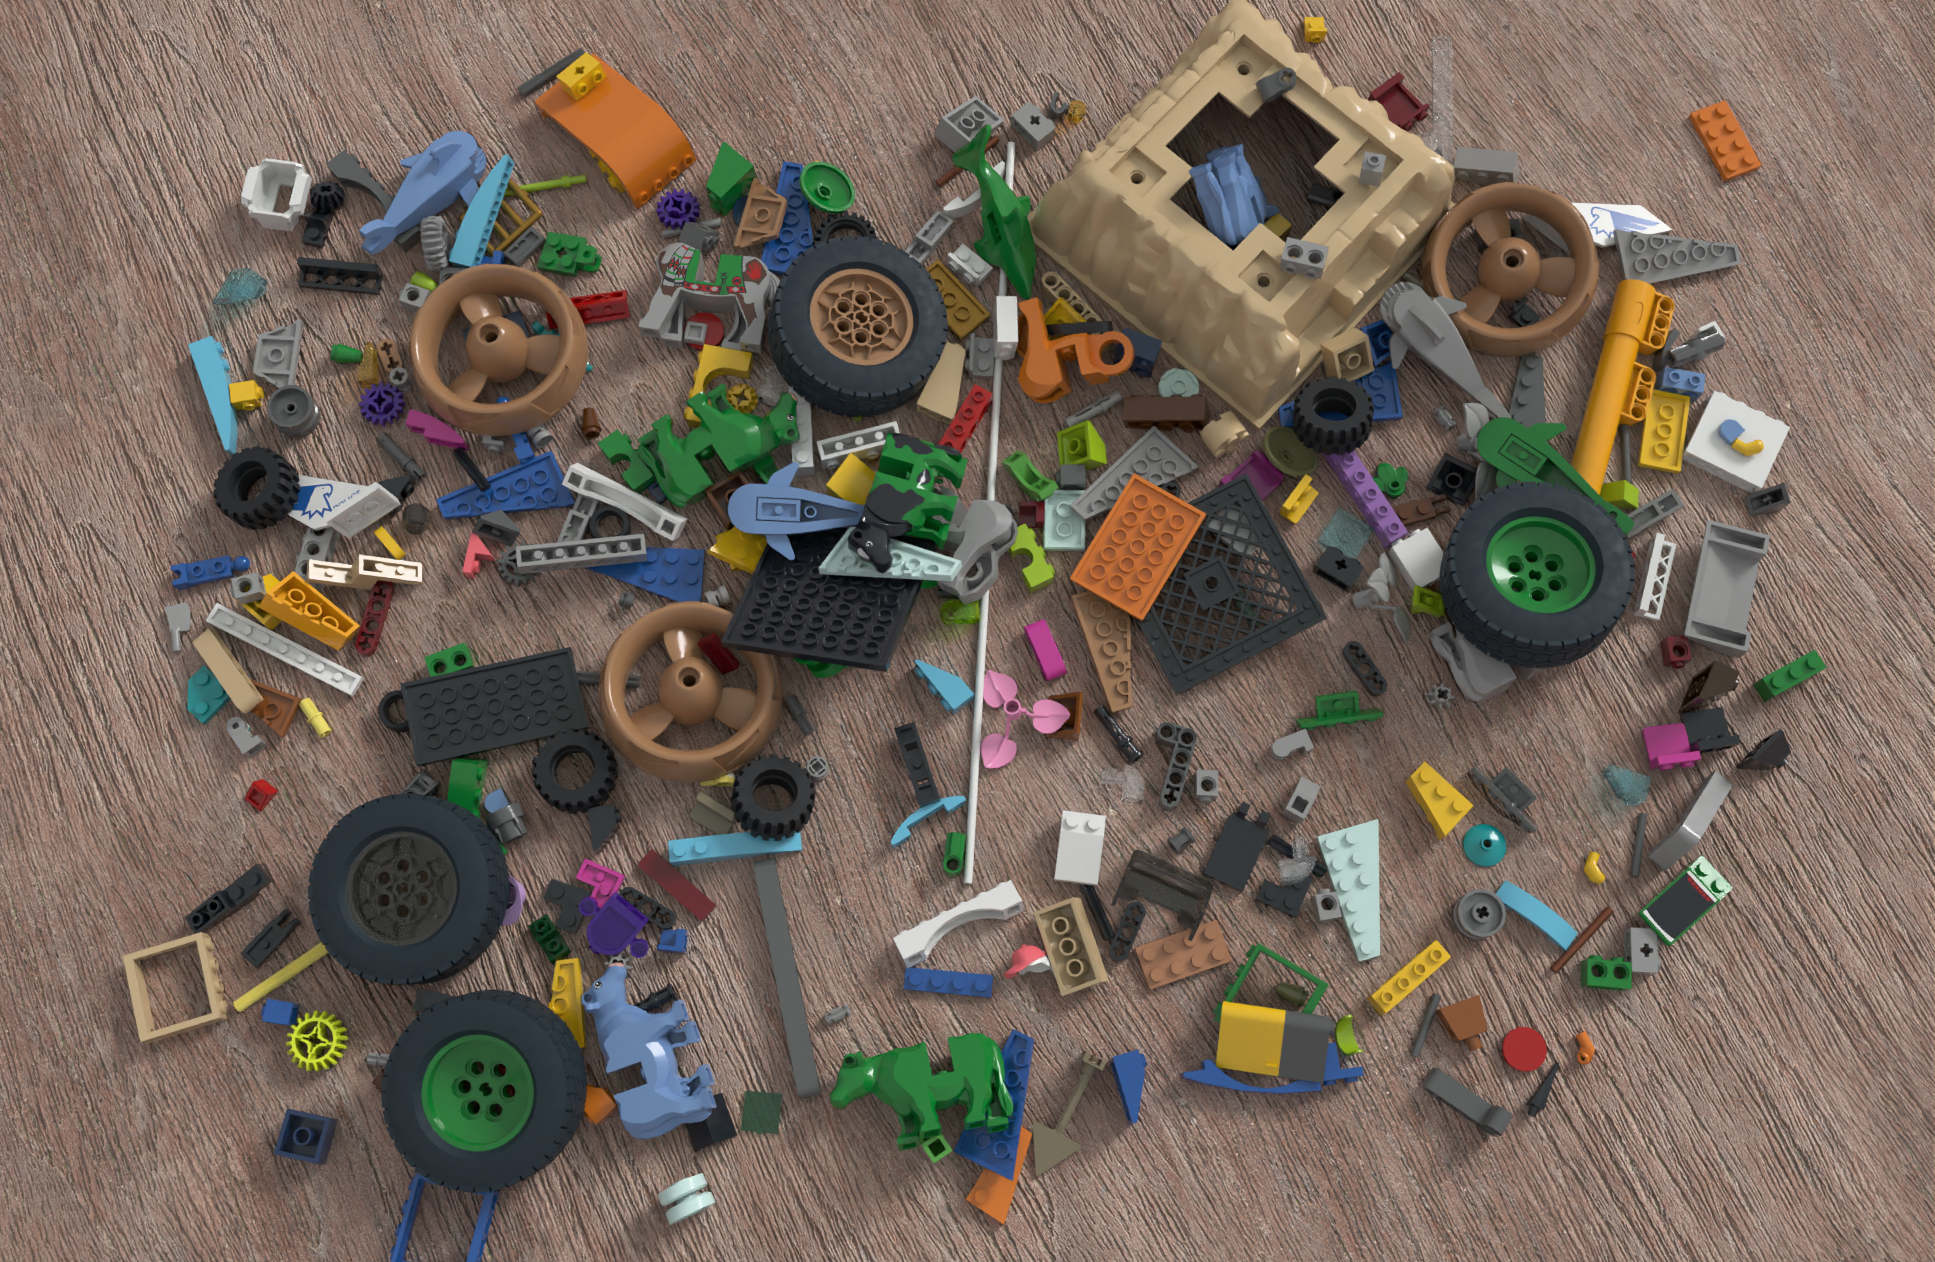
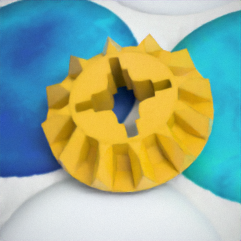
M738 383L734 387L731 386L727 393V400L734 408L739 409L741 413H750L757 406L758 396L755 389L748 384ZM743 393H745L744 396L747 400H742L741 403L738 404V398L736 397H740Z

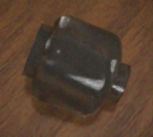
M420 503L406 506L403 510L402 527L412 535H420L428 530L430 525L429 509Z

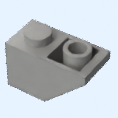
M1301 776L1281 814L1301 824L1313 805L1321 786Z

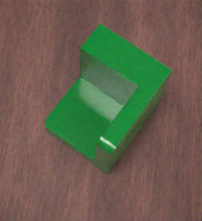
M770 455L753 466L755 475L763 484H768L772 474L779 471Z

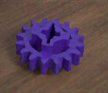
M674 189L672 194L667 191L666 197L660 196L661 202H657L658 209H656L660 223L664 222L666 228L671 225L672 230H675L676 227L683 230L685 222H697L696 217L700 216V206L697 197H692V192L689 191L685 194L684 189H681L680 192Z
M379 382L378 387L371 384V390L365 389L366 396H360L364 401L359 403L362 409L360 412L368 422L372 421L375 426L380 422L385 427L387 421L392 425V419L396 418L399 420L398 413L405 412L401 407L406 405L403 400V394L399 392L400 390L397 386L393 387L389 382L386 386ZM370 410H372L373 412H377L378 415L371 413Z

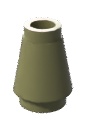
M1280 981L1275 993L1296 1007H1304L1310 991L1306 990V987Z

